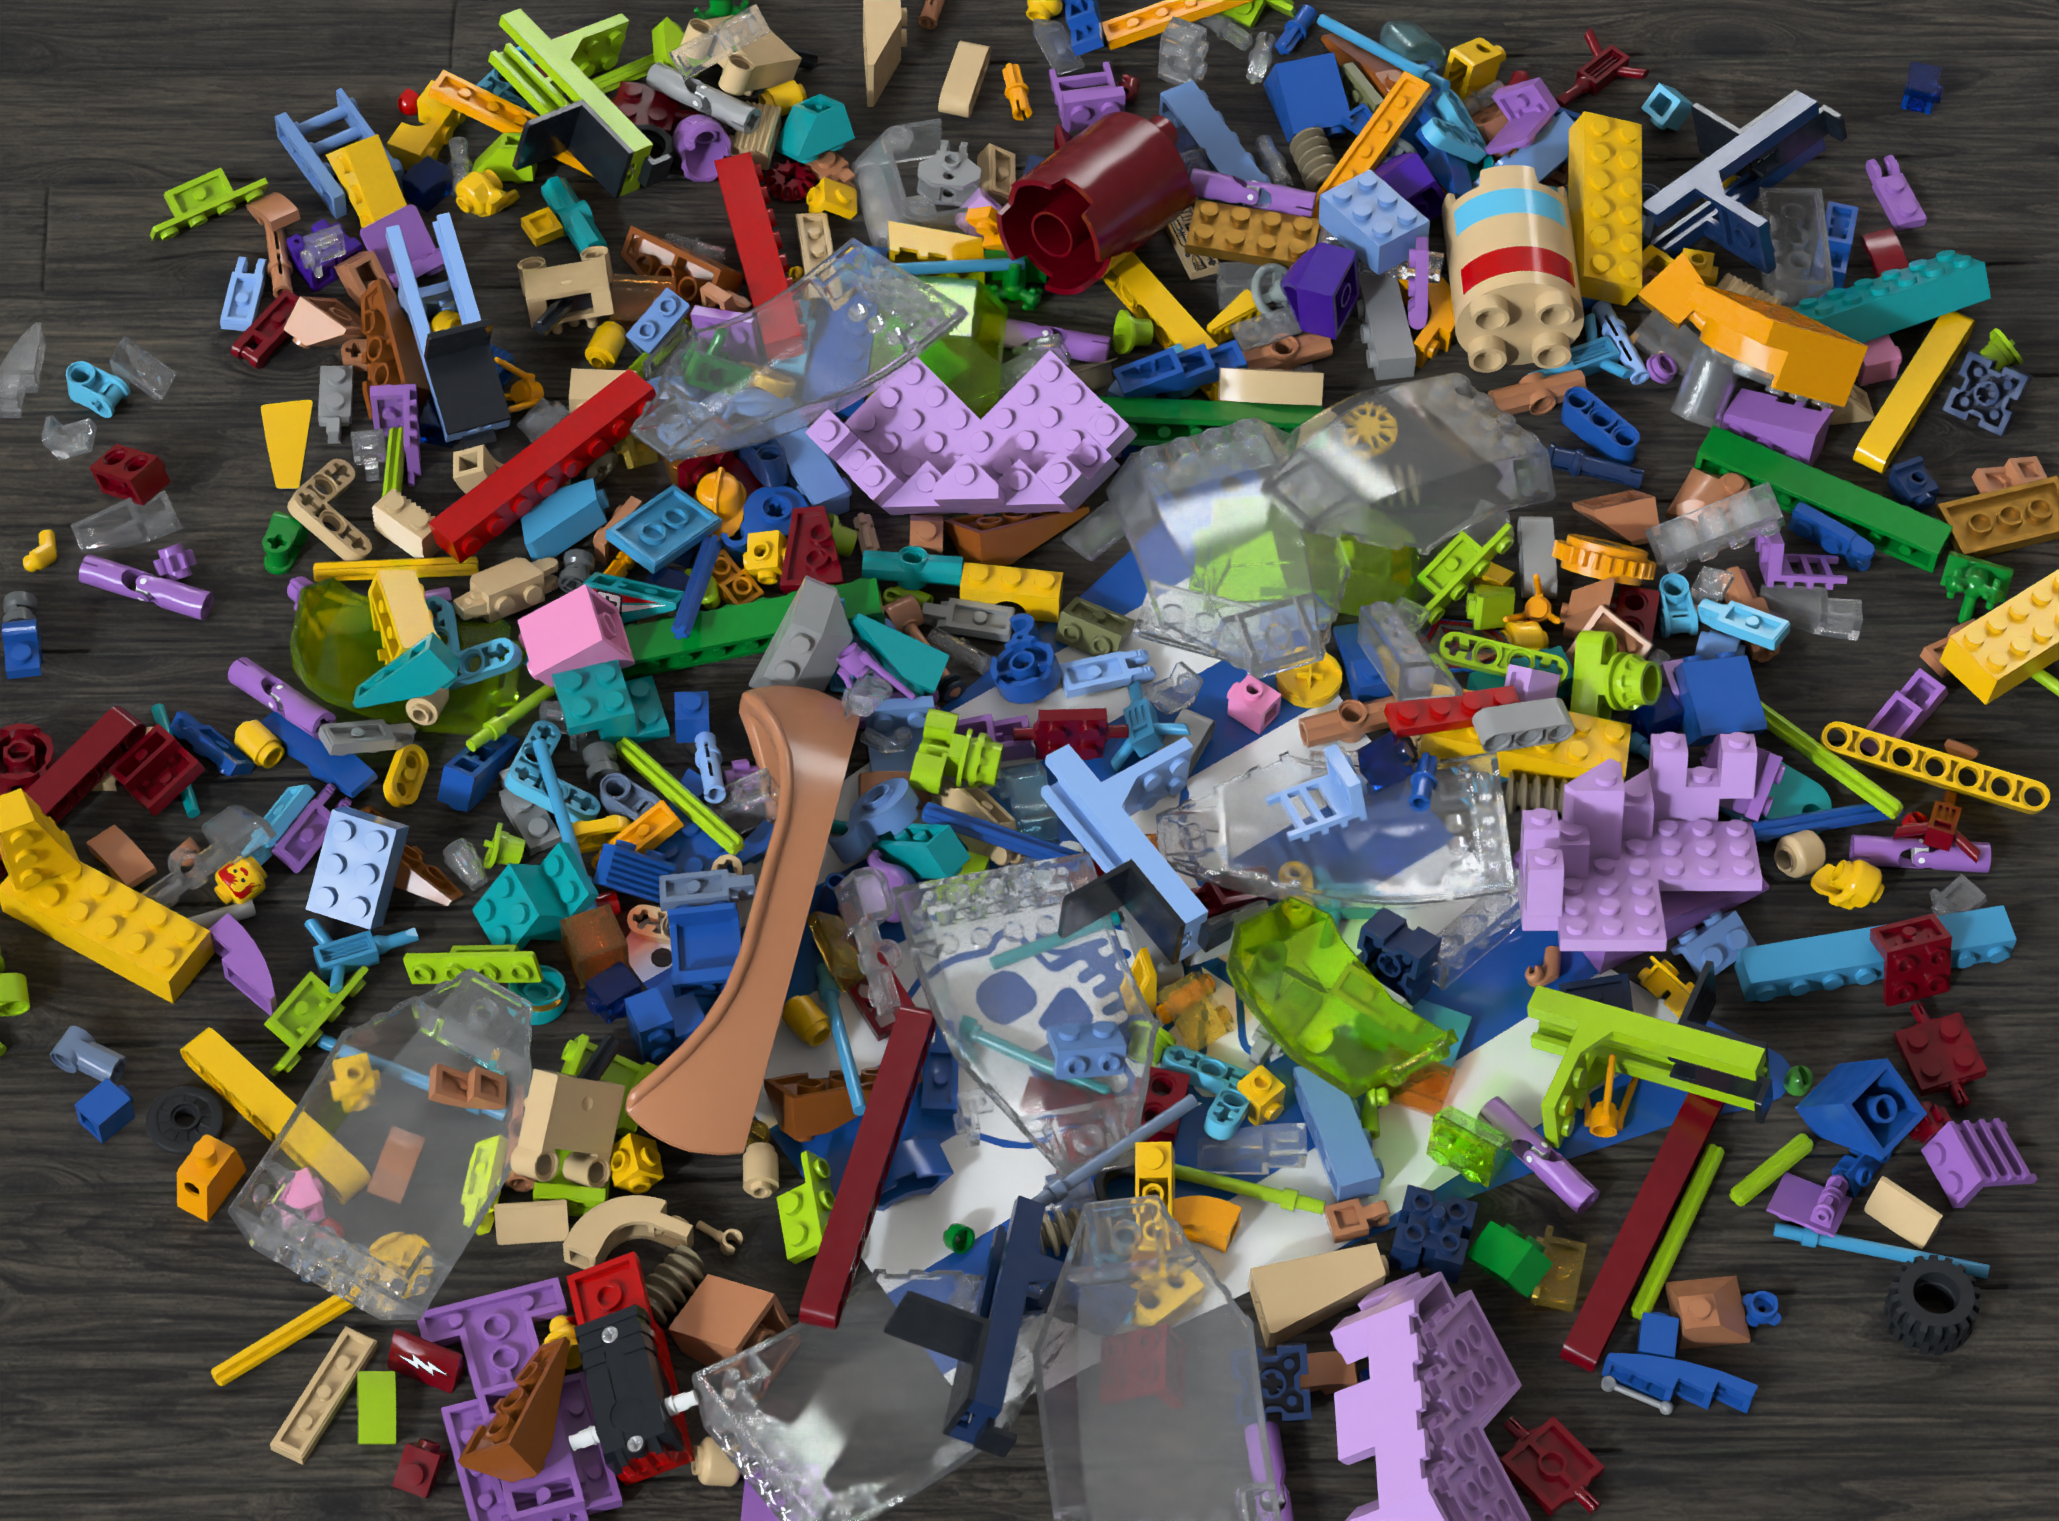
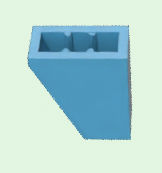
M593 478L557 489L552 495L546 497L526 515L521 517L524 542L532 561L546 557H556L607 523L605 509L610 507L605 490H598Z

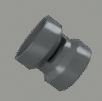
M572 549L565 552L562 561L564 570L561 571L558 579L560 589L569 593L581 587L583 582L595 570V557L588 551L581 549Z
M14 591L7 594L3 600V609L6 613L3 617V622L36 619L34 614L37 612V598L25 591Z
M606 741L594 742L583 749V761L586 767H588L586 770L587 781L591 787L600 788L602 779L608 774H621L619 765L615 762L617 760V753L612 743Z

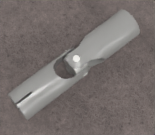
M656 62L648 71L646 84L649 88L693 107L745 134L753 133L760 123L761 111L758 108L704 84L700 80L662 62Z

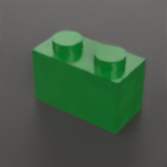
M1493 1221L1489 1222L1465 1254L1487 1275L1526 1298L1530 1296L1553 1265V1262L1543 1254L1546 1248L1536 1239L1528 1235L1524 1240L1525 1236L1512 1225L1507 1223L1503 1228Z

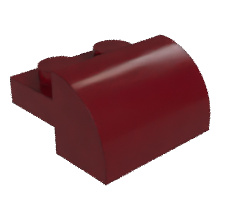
M159 724L152 728L108 769L116 781L144 809L146 808L154 816L167 807L172 800L206 770L195 757L185 750Z

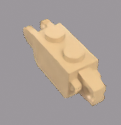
M515 557L471 575L470 591L453 600L455 613L463 620L482 617L487 622L492 623L545 601V594L559 587V578L551 575V573H555L558 570L557 559L546 557L529 562L526 558Z
M943 779L939 795L931 793L932 798L938 805L1015 831L1017 830L1016 820L982 787H956V784L950 779ZM955 832L957 837L968 847V851L988 856L992 861H995V864L1005 866L1011 863L1016 865L1025 861V855Z

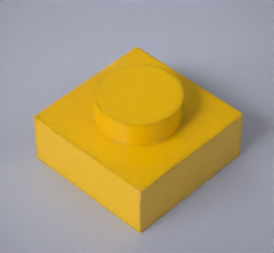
M549 206L521 218V227L535 247L564 236V228Z

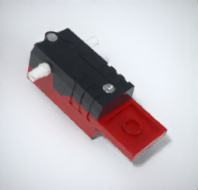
M633 1251L566 1276L578 1325L574 1327L595 1417L593 1426L590 1425L589 1428L569 1436L572 1449L576 1451L580 1448L601 1443L605 1464L626 1486L695 1461L683 1411L690 1409L692 1406L699 1405V1399L694 1389L687 1393L679 1394L665 1333L653 1318L639 1256Z

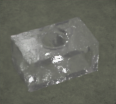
M1175 16L1172 17L1161 35L1158 79L1179 86L1191 80L1196 83L1197 80L1201 81L1204 78L1208 66L1204 62L1209 49V42L1206 41L1207 28Z

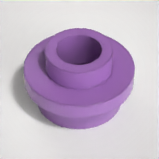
M1666 353L1652 355L1647 360V370L1651 379L1661 384H1668L1673 380L1674 374L1677 372V366L1671 356Z

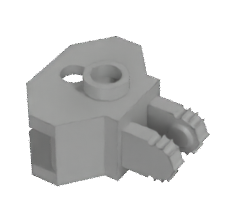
M941 140L940 150H937L936 155L919 162L917 193L931 204L961 207L981 187V168L968 159V142H961L958 152L950 151L949 140ZM943 193L946 194V195H953V196H951V197H945V196L943 195Z

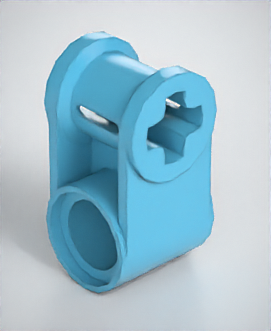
M74 362L66 370L68 394L71 400L95 411L102 417L110 418L114 414V408L120 400L126 399L130 395L129 386L121 378L111 375L88 362Z
M1677 573L1666 574L1662 577L1658 587L1660 595L1657 613L1661 636L1669 638L1670 634L1689 633L1691 636L1697 635L1698 616L1693 605L1687 579Z

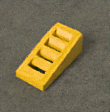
M1246 289L1241 292L1207 325L1206 333L1217 345L1246 331L1264 319V316L1259 312L1253 301L1251 291Z
M1147 947L1140 948L1122 986L1131 1016L1152 1015L1156 1012L1157 973Z

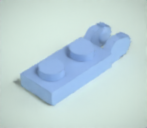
M238 257L235 272H232L220 318L221 329L245 331L256 320L265 285L267 259L259 258L255 273L251 274L247 273V257Z
M1143 649L1128 652L1118 651L1059 664L1062 670L1060 681L1066 698L1128 686L1137 680L1140 684L1150 682L1156 676L1154 668L1149 665L1140 667L1149 661L1148 651Z

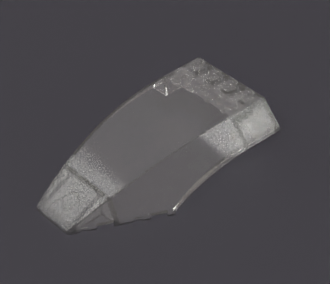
M851 238L792 286L760 306L713 326L697 329L693 326L689 332L691 339L684 349L677 351L674 356V362L668 366L657 384L659 387L658 393L652 402H646L642 409V415L635 420L630 428V432L667 460L687 459L728 452L784 436L813 424L827 409L835 414L884 385L958 327L968 315V311L855 238Z
M1457 372L1372 388L1350 396L1323 410L1291 432L1259 490L1260 493L1305 532L1325 534L1334 538H1340L1341 534L1344 533L1353 535L1360 543L1387 546L1396 550H1401L1402 546L1406 545L1418 548L1419 554L1427 556L1432 549L1482 520L1508 510L1551 501L1556 496L1548 449L1539 442V438L1534 433L1525 431L1518 425L1514 416L1499 409L1493 404L1494 401L1489 395L1479 392L1470 384L1471 382L1466 376Z
M1255 417L1240 419L1234 424L1220 428H1209L1203 433L1189 437H1178L1171 442L1158 446H1147L1140 451L1131 453L1106 488V494L1131 547L1160 628L1166 631L1173 629L1179 632L1182 639L1186 642L1197 644L1198 648L1215 657L1220 654L1230 659L1232 666L1246 670L1249 675L1257 679L1322 661L1326 653L1325 645L1330 641L1332 622H1336L1341 607L1340 600L1345 594V582L1347 578H1350L1352 570L1327 503L1293 435Z
M1288 751L1279 755V761L1261 769L1257 765L1243 775L1234 776L1214 786L1213 793L1197 801L1191 797L1177 807L1169 808L1156 814L1158 851L1176 872L1216 886L1258 897L1330 908L1382 909L1385 907L1387 909H1402L1517 894L1497 752L1438 760L1436 771L1438 784L1436 789L1432 791L1429 809L1423 812L1413 810L1410 807L1411 803H1408L1412 790L1410 778L1416 772L1417 763L1354 765L1355 774H1361L1367 786L1368 792L1363 795L1367 819L1361 821L1359 817L1348 821V826L1344 828L1340 824L1329 827V833L1325 835L1321 831L1309 835L1310 840L1303 842L1302 838L1289 841L1287 832L1295 830L1294 825L1280 802L1268 806L1265 797L1327 775L1326 762L1289 756ZM1318 789L1308 791L1324 818L1334 816ZM1299 795L1289 798L1305 825L1314 823Z
M1090 852L893 887L891 891L916 972L932 1014L954 1058L1063 1177L1141 1127L1143 1107L1146 1102L1150 1079V1067L1154 1056L1153 1050L1160 1021H1156L1136 983L1119 942L1110 913L1064 939H1061L1058 935L1063 897L1098 878ZM1097 1021H1116L1127 1045L1123 1074L1062 1080L1055 1078V1057L1046 1039L1047 1026H1059L1065 1023L1085 1024ZM1135 1148L1097 1173L1133 1166L1135 1163Z
M470 968L457 974V977L453 980H445L437 984L433 990L419 997L415 995L394 1005L388 1012H380L372 1016L370 1021L354 1029L349 1027L343 1030L290 1118L228 1208L227 1212L251 1247L379 1320H421L512 1172L510 1164L511 1155L518 1145L525 1112L523 1101L528 1097L532 1076V1060L530 1059L532 1002ZM436 1063L469 1073L477 1066L507 1076L506 1106L502 1110H484L451 1106L428 1100L430 1069Z
M1157 1194L1084 1203L1041 1331L1033 1349L1039 1419L1053 1520L1282 1521L1263 1408L1254 1323L1248 1315L1245 1316L1231 1297V1292L1218 1280L1213 1268L1201 1252L1194 1248L1183 1233L1181 1225L1176 1219L1171 1217L1166 1205Z
M874 1269L873 1274L850 1290L837 1330L797 1323L753 1347L693 1373L691 1379L694 1391L699 1399L698 1406L704 1429L780 1521L872 1520L924 1492L982 1452V1450L974 1448L972 1444L942 1434L958 1360L885 1334L884 1327L907 1291H913L976 1314L984 1275H963L962 1270L925 1272L918 1269H910L908 1274H887L886 1269ZM1039 1284L1029 1285L1028 1287L1029 1291L1040 1295L1044 1292ZM1044 1313L1022 1315L1003 1408L995 1419L994 1426L1005 1430L1010 1429L1070 1328L1071 1323L1058 1321Z

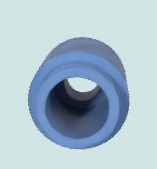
M1710 630V632L1701 631L1695 655H1703L1704 660L1716 659V654L1732 651L1736 652V656H1744L1746 646L1741 645L1742 639L1714 630Z

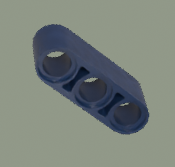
M739 415L730 418L728 429L729 433L733 436V452L764 486L773 488L786 484L789 481L790 475L784 447L758 419L744 418Z

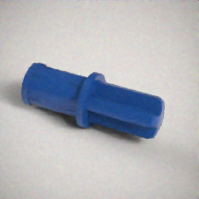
M1304 4L1300 7L1295 17L1287 21L1284 32L1275 43V48L1280 55H1289L1297 43L1305 39L1307 29L1318 16L1315 8Z
M1429 752L1423 753L1422 757L1418 759L1416 772L1410 778L1412 790L1408 803H1411L1410 807L1415 811L1423 812L1429 809L1432 791L1436 789L1438 784L1436 778L1438 758L1430 755Z

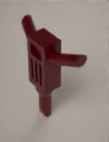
M1590 28L1585 33L1584 38L1594 58L1577 71L1574 85L1556 98V101L1561 107L1565 108L1580 95L1590 93L1592 96H1595L1618 77L1643 80L1648 76L1650 70L1628 67L1630 57L1612 44L1603 50L1593 29Z
M1948 789L1945 791L1942 802L1935 800L1929 821L1897 826L1893 838L1925 834L1924 845L1948 852L1953 842L1976 864L1980 854V850L1956 829L1962 808L1955 806L1958 792Z

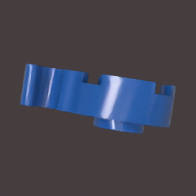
M783 485L773 488L765 486L757 489L747 498L743 507L744 521L740 525L741 540L733 541L728 537L727 533H721V549L724 548L734 562H742L743 554L747 552L748 533L779 530L788 539L793 508L808 507L803 495L795 489Z
M1020 613L1010 617L1009 621L1015 633L1012 635L1011 640L1004 644L1006 650L999 654L997 659L995 656L991 659L990 671L1003 698L1008 702L1026 704L1043 699L1051 693L1060 681L1062 670L1051 644L1041 642L1042 638L1033 617L1026 613Z

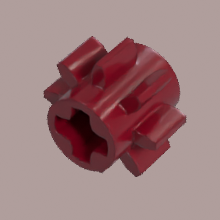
M1930 1101L1920 1103L1927 1112V1115L1908 1133L1912 1141L1918 1139L1920 1143L1924 1142L1925 1145L1948 1121H1952L1944 1106L1939 1108L1937 1104L1933 1105Z

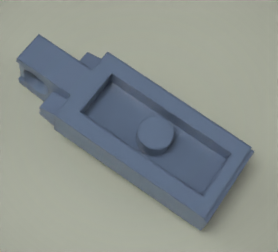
M728 869L661 875L659 877L661 911L675 909L677 906L684 904L703 906L710 905L715 901L738 903L739 900L754 899L757 888L755 875L738 876L737 873H729Z

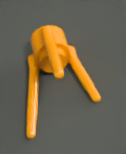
M495 357V363L522 378V380L512 385L509 394H504L506 401H514L516 405L508 407L509 412H518L528 408H540L544 397V390L542 385L535 381V375L526 373L507 361Z
M1538 574L1533 575L1535 596L1527 601L1525 611L1503 617L1505 623L1525 621L1527 619L1534 620L1537 623L1546 622L1547 620L1555 624H1560L1561 622L1558 616L1552 614L1553 608L1550 601L1543 597L1544 592Z
M1610 1054L1608 1059L1603 1101L1597 1102L1592 1109L1588 1091L1587 1100L1583 1107L1585 1114L1584 1126L1590 1127L1589 1131L1591 1134L1603 1138L1613 1137L1617 1134V1131L1623 1130L1624 1118L1639 1078L1632 1076L1618 1111L1616 1105L1611 1102L1616 1060L1614 1054Z

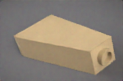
M1377 1243L1251 1268L1248 1287L1266 1348L1275 1347L1277 1344H1281L1359 1303L1371 1290L1383 1286L1386 1276H1389V1265L1384 1254L1380 1255Z

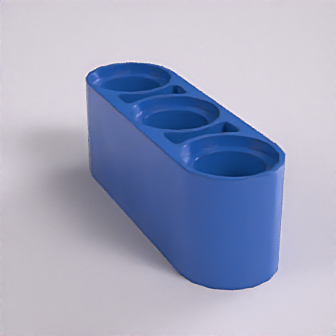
M1578 386L1568 389L1565 392L1560 416L1562 423L1605 459L1627 466L1632 465L1636 458L1640 439L1637 429L1584 387Z

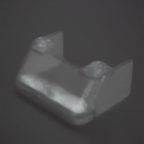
M941 118L887 128L852 163V172L855 174L853 183L856 186L858 200L872 246L888 247V221L965 235L969 234V223L965 221L968 207L937 212L934 202L926 196L906 197L896 164L930 158L936 155L937 150H940Z

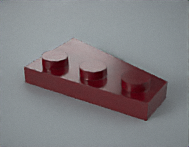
M825 506L793 508L780 580V588L783 594L798 591L805 576L828 585L846 584Z

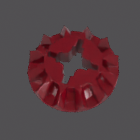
M787 158L784 164L775 162L773 169L767 170L765 184L768 192L775 198L783 201H798L806 198L810 189L815 187V175L812 173L811 166H803L801 162L791 163ZM795 175L796 179H792L785 185V178Z

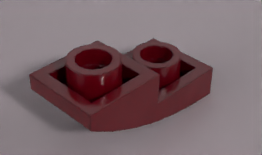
M1892 228L1861 235L1862 246L1872 261V270L1877 278L1881 277V273L1886 270H1901L1909 267L1904 251Z

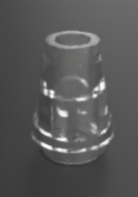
M460 838L444 849L442 853L445 857L444 863L472 891L480 889L488 882L489 878L486 876L473 843H468L465 838Z

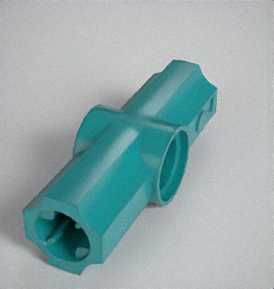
M558 175L549 178L541 187V194L563 226V237L568 236L579 254L588 247H607L605 239L594 224V218L587 202L578 199L566 178H560Z
M907 546L899 552L863 551L862 578L895 581L900 587L907 590H918L926 584L960 586L963 557L929 555L923 548L918 546Z

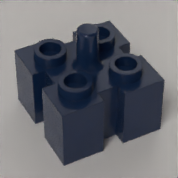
M1969 351L1958 374L1965 377L1962 387H1952L1942 410L1964 420H1972L1973 415L1981 418L1978 424L1979 427L2000 436H2006L2017 414V411L2010 409L2014 399L2017 401L2023 400L2033 376L2011 366H2004L2003 371L1995 369L1997 360L1976 351Z
M1383 907L1361 926L1357 948L1362 952L1354 958L1353 965L1405 998L1411 1006H1414L1430 992L1435 971L1430 966L1438 959L1442 939L1419 926L1414 931L1411 930L1406 923L1407 919Z
M1408 1184L1388 1265L1413 1273L1416 1272L1418 1265L1431 1269L1430 1275L1441 1271L1447 1282L1458 1284L1478 1202L1451 1195L1448 1203L1434 1199L1436 1191Z
M1306 1343L1277 1344V1354L1262 1355V1346L1232 1348L1234 1379H1244L1245 1390L1243 1392H1236L1238 1424L1267 1422V1413L1282 1412V1421L1312 1419L1310 1388L1300 1387L1299 1375L1309 1374Z

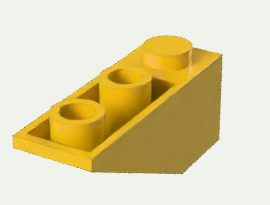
M1135 1142L1136 1250H1172L1175 1201V1150L1172 1142Z

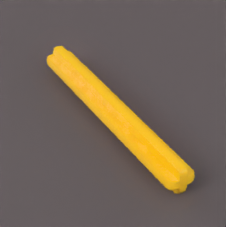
M470 556L461 564L453 557L316 562L313 566V576L316 582L373 580L377 570H415L418 578L471 576L479 572V562L477 556Z
M366 1278L359 1279L212 1368L211 1374L213 1379L219 1386H225L373 1296L374 1289L371 1283Z

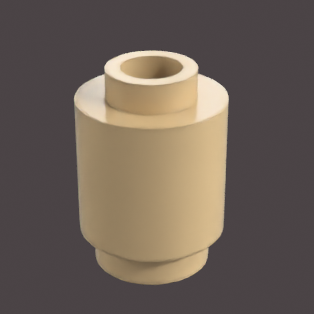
M440 688L432 695L409 699L406 704L408 716L420 725L435 723L449 700V688Z
M757 1142L749 1145L746 1148V1153L743 1155V1189L755 1198H767L779 1188L778 1154L771 1144Z

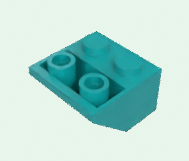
M818 94L793 105L775 145L777 152L798 162L809 163L818 159V154L827 150L836 151L844 148L846 142L855 139L844 104L823 94Z

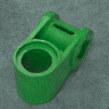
M275 511L267 532L262 539V547L266 552L264 566L269 573L281 575L289 572L293 568L296 558L307 540L309 530L291 514Z

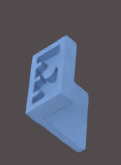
M933 695L919 696L914 700L906 697L865 701V727L871 772H911L916 752H918L919 745L922 743L924 723L928 709H934Z

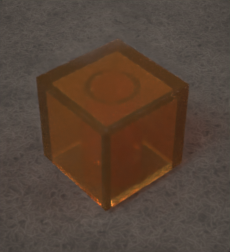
M610 904L560 920L562 949L580 989L630 973L628 944Z

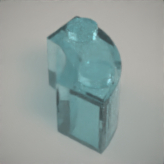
M1411 20L1389 21L1381 29L1380 44L1419 65L1426 64L1432 59L1436 62L1438 68L1446 64V53L1443 46L1417 23Z
M1041 762L1000 768L1001 779L996 781L997 794L999 799H1005L1007 812L1016 820V831L1054 844H1060L1057 814L1041 796V788L1048 784L1046 769Z

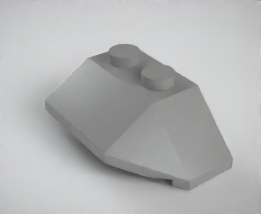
M805 576L749 682L750 687L759 688L785 685L805 687L820 692L826 689L839 665L836 661L837 656L849 646L853 639V633L837 588Z

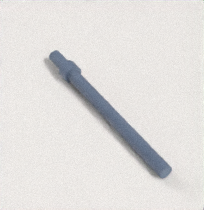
M1192 1094L1187 1095L1061 1180L1056 1178L1043 1187V1191L1031 1200L1046 1206L1051 1203L1056 1205L1068 1197L1070 1190L1134 1149L1135 1142L1146 1141L1197 1107L1198 1102Z

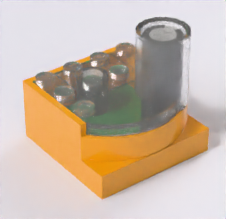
M1695 282L1687 307L1707 316V319L1696 342L1671 412L1706 427L1712 428L1713 425L1720 427L1739 375L1766 385V391L1778 396H1783L1785 392H1788L1789 397L1807 403L1808 398H1811L1812 403L1830 409L1832 404L1845 407L1868 346L1789 307Z

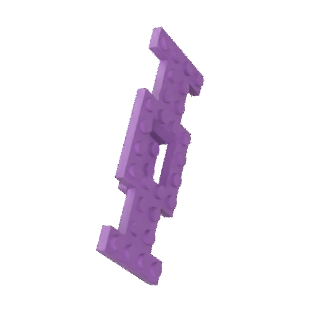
M558 1277L415 1313L421 1338L440 1346L461 1342L476 1399L441 1408L442 1418L470 1521H589L587 1515L622 1507V1498L615 1474L605 1464L601 1443L574 1451L569 1442L570 1435L577 1434L579 1431L589 1428L590 1425L593 1426L595 1421L584 1371L564 1376L552 1447L544 1461V1469L537 1476L513 1483L502 1479L499 1481V1478L462 1467L458 1462L479 1425L487 1427L497 1414L493 1408L500 1398H505L511 1391L517 1388L518 1385L515 1383V1378L540 1347L533 1324L553 1319L557 1315H568Z

